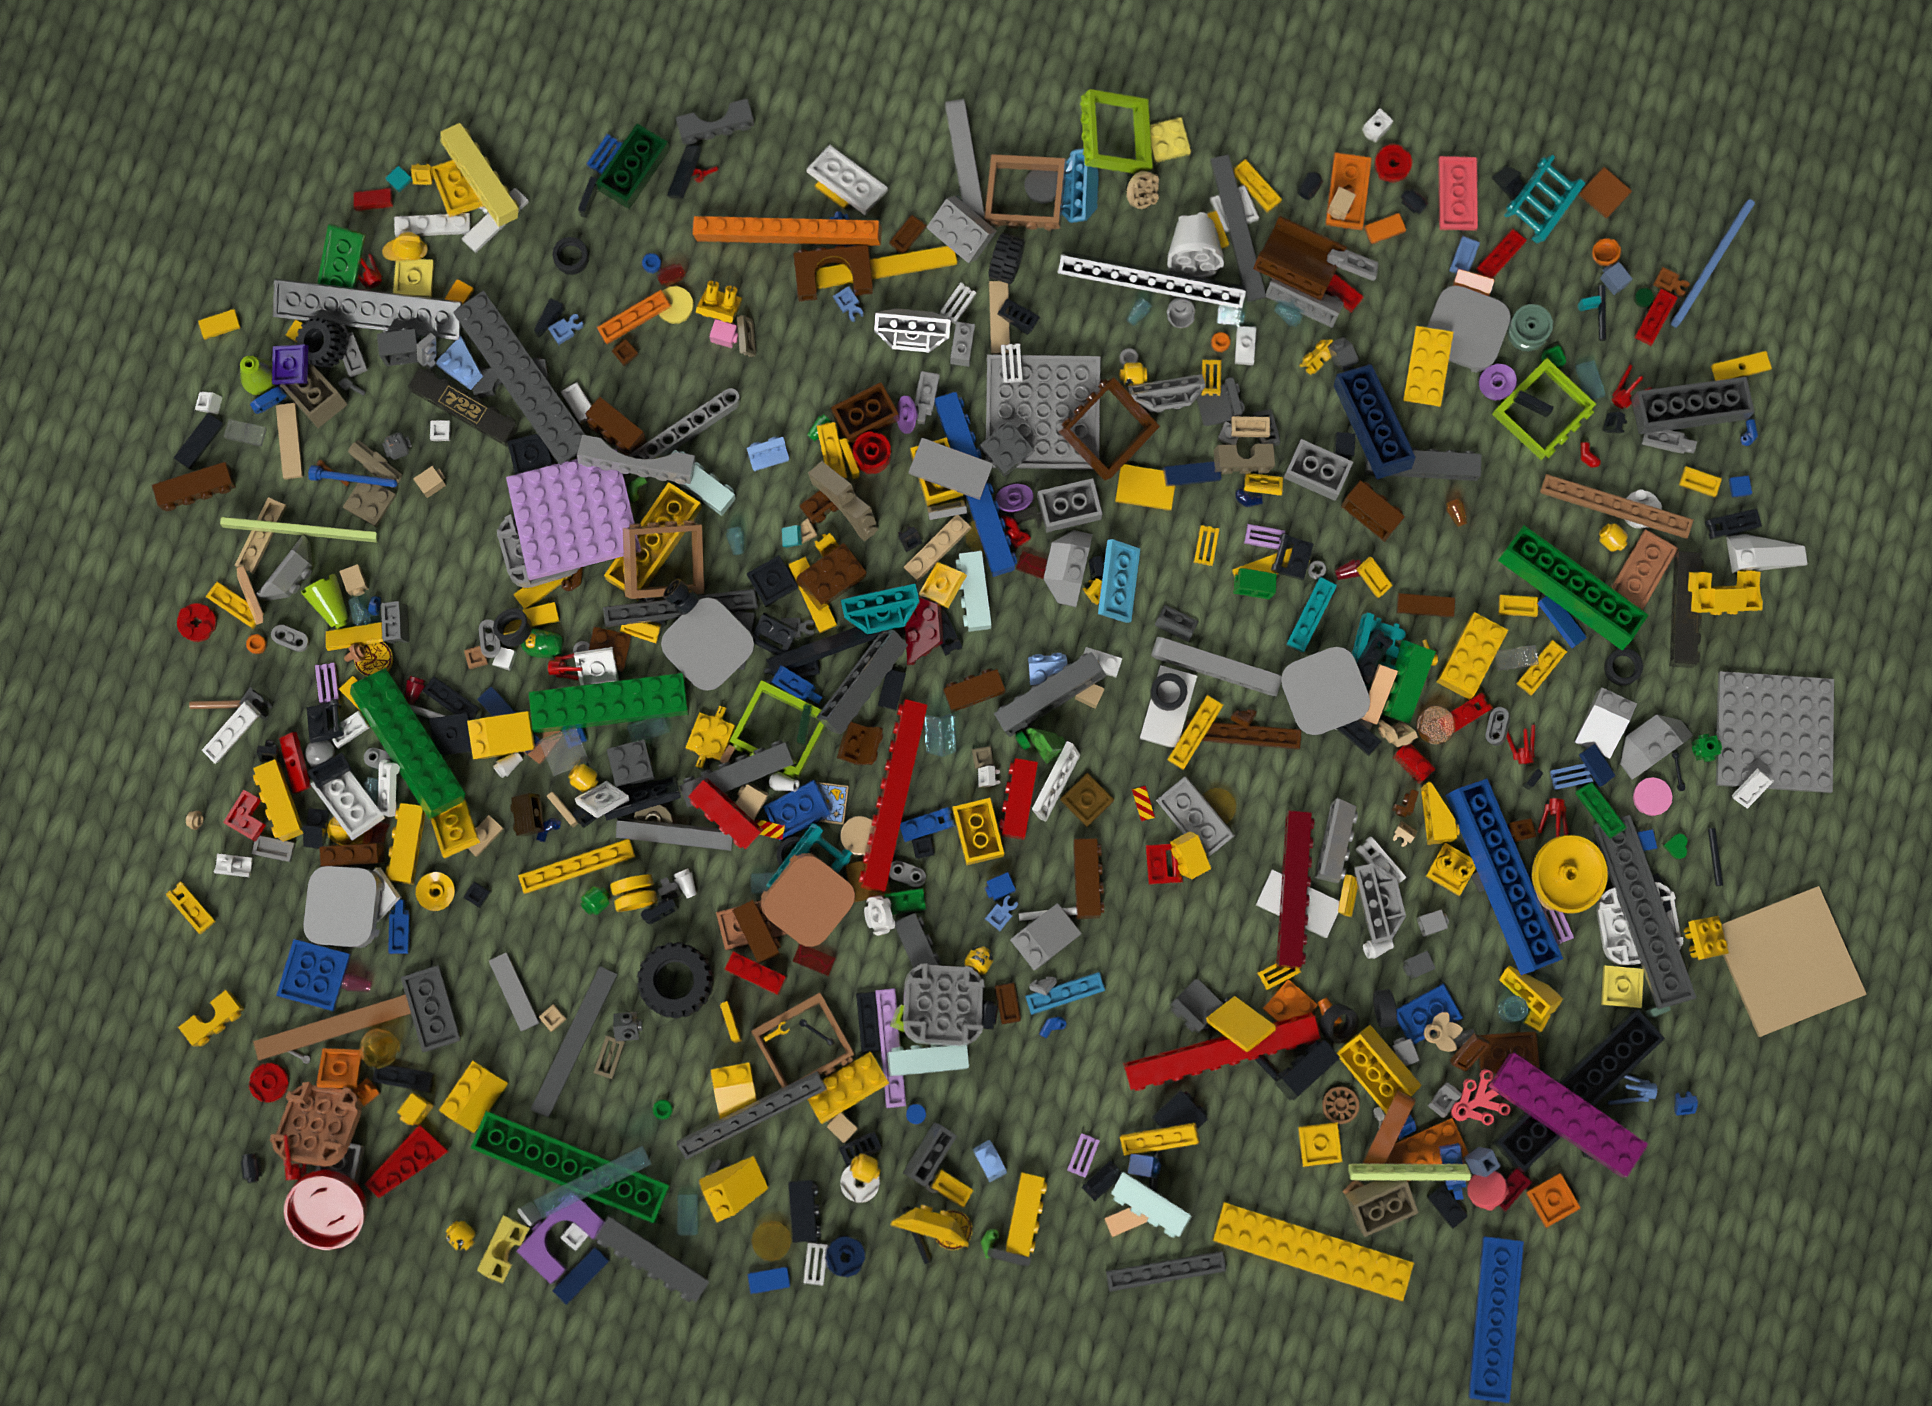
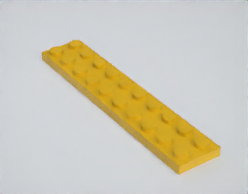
M1224 1202L1212 1240L1400 1301L1404 1300L1414 1265L1413 1262Z

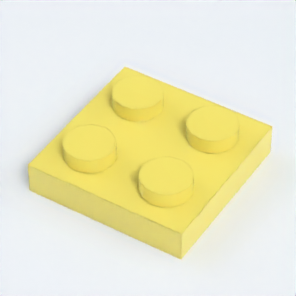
M1182 118L1150 125L1151 151L1155 163L1190 155L1191 150Z
M434 260L396 261L393 293L432 298Z
M1603 966L1601 1005L1642 1008L1643 969Z

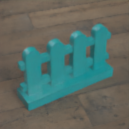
M1367 612L1361 615L1352 651L1356 663L1370 639V632L1373 634L1375 630L1380 629L1384 632V636H1388L1393 640L1392 646L1387 649L1384 655V662L1381 661L1380 665L1394 669L1395 666L1391 665L1390 661L1391 658L1395 659L1398 657L1400 649L1394 646L1395 641L1404 639L1406 636L1405 631L1399 628L1400 624L1394 623L1391 626L1382 623L1381 618L1378 617L1373 620L1374 614ZM1372 680L1369 684H1365L1367 690H1369Z

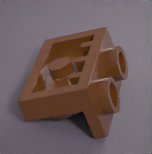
M818 491L799 505V508L812 525L816 522L819 524L827 518L826 515L831 511L834 513L839 510L821 491Z

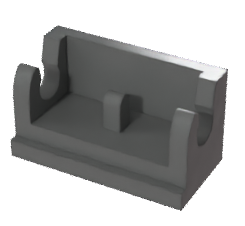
M400 601L381 603L383 641L395 644V641L409 642L407 605Z
M250 687L239 704L242 705L248 700L261 713L259 717L266 721L268 716L265 712L261 711L263 705H266L272 709V705Z

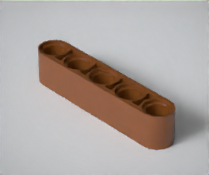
M1399 1090L1397 1091L1363 1164L1386 1163L1416 1101L1415 1098Z

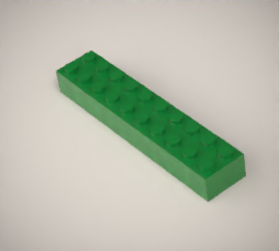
M488 1111L485 1112L470 1149L652 1223H656L671 1185Z

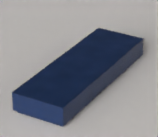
M1215 462L1166 466L1163 468L1166 487L1215 482L1222 479L1221 473L1215 472Z
M595 1247L552 1291L567 1305L610 1261Z

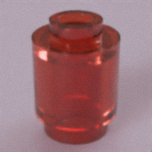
M673 263L658 270L659 274L657 275L660 285H665V287L680 282L682 278L686 277L680 263Z

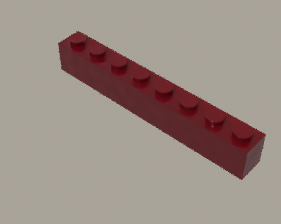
M1288 811L1286 813L1276 967L1300 969L1302 964L1305 965L1306 953H1303V945L1307 943V933H1304V927L1308 925V914H1305V911L1310 901V895H1307V887H1310L1311 884L1308 868L1312 866V856H1309V849L1313 848V837H1310L1311 829H1314L1315 819L1311 818L1312 812Z

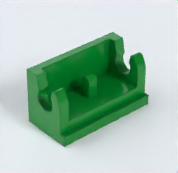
M1240 568L1238 575H1235L1233 594L1269 600L1276 593L1275 573Z
M923 889L884 894L885 898H888L891 902L890 909L892 915L926 910Z

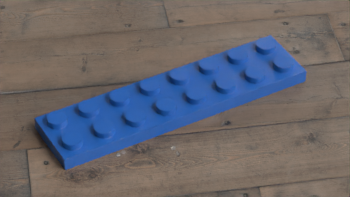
M1483 1237L1468 1398L1510 1403L1523 1241Z

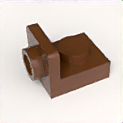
M1411 789L1408 794L1405 793L1402 801L1405 807L1394 804L1392 811H1395V814L1401 817L1410 816L1413 813L1419 791Z
M1531 818L1507 824L1514 843L1537 837Z

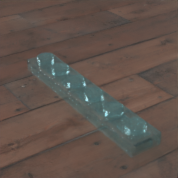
M641 1146L534 1200L542 1219L651 1165V1162L644 1147Z

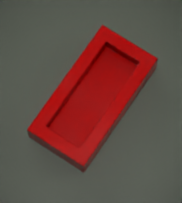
M1336 274L1332 277L1325 291L1329 296L1340 298L1341 302L1344 303L1343 307L1351 313L1364 298Z

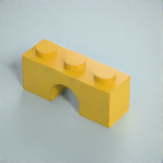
M225 990L210 1002L215 1009V1017L212 1021L204 1023L199 1016L193 1015L178 1027L192 1046H204L210 1041V1036L214 1033L219 1034L226 1028L225 1025L229 1021L233 1022L241 1016L244 1008L231 991Z

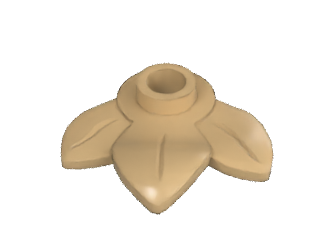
M1439 1013L1434 1017L1432 1024L1425 1027L1424 1037L1428 1042L1435 1043L1440 1050L1450 1052L1456 1050V1045L1452 1039L1459 1036L1463 1028L1456 1023L1449 1022V1013ZM1431 1030L1436 1031V1037L1430 1035Z

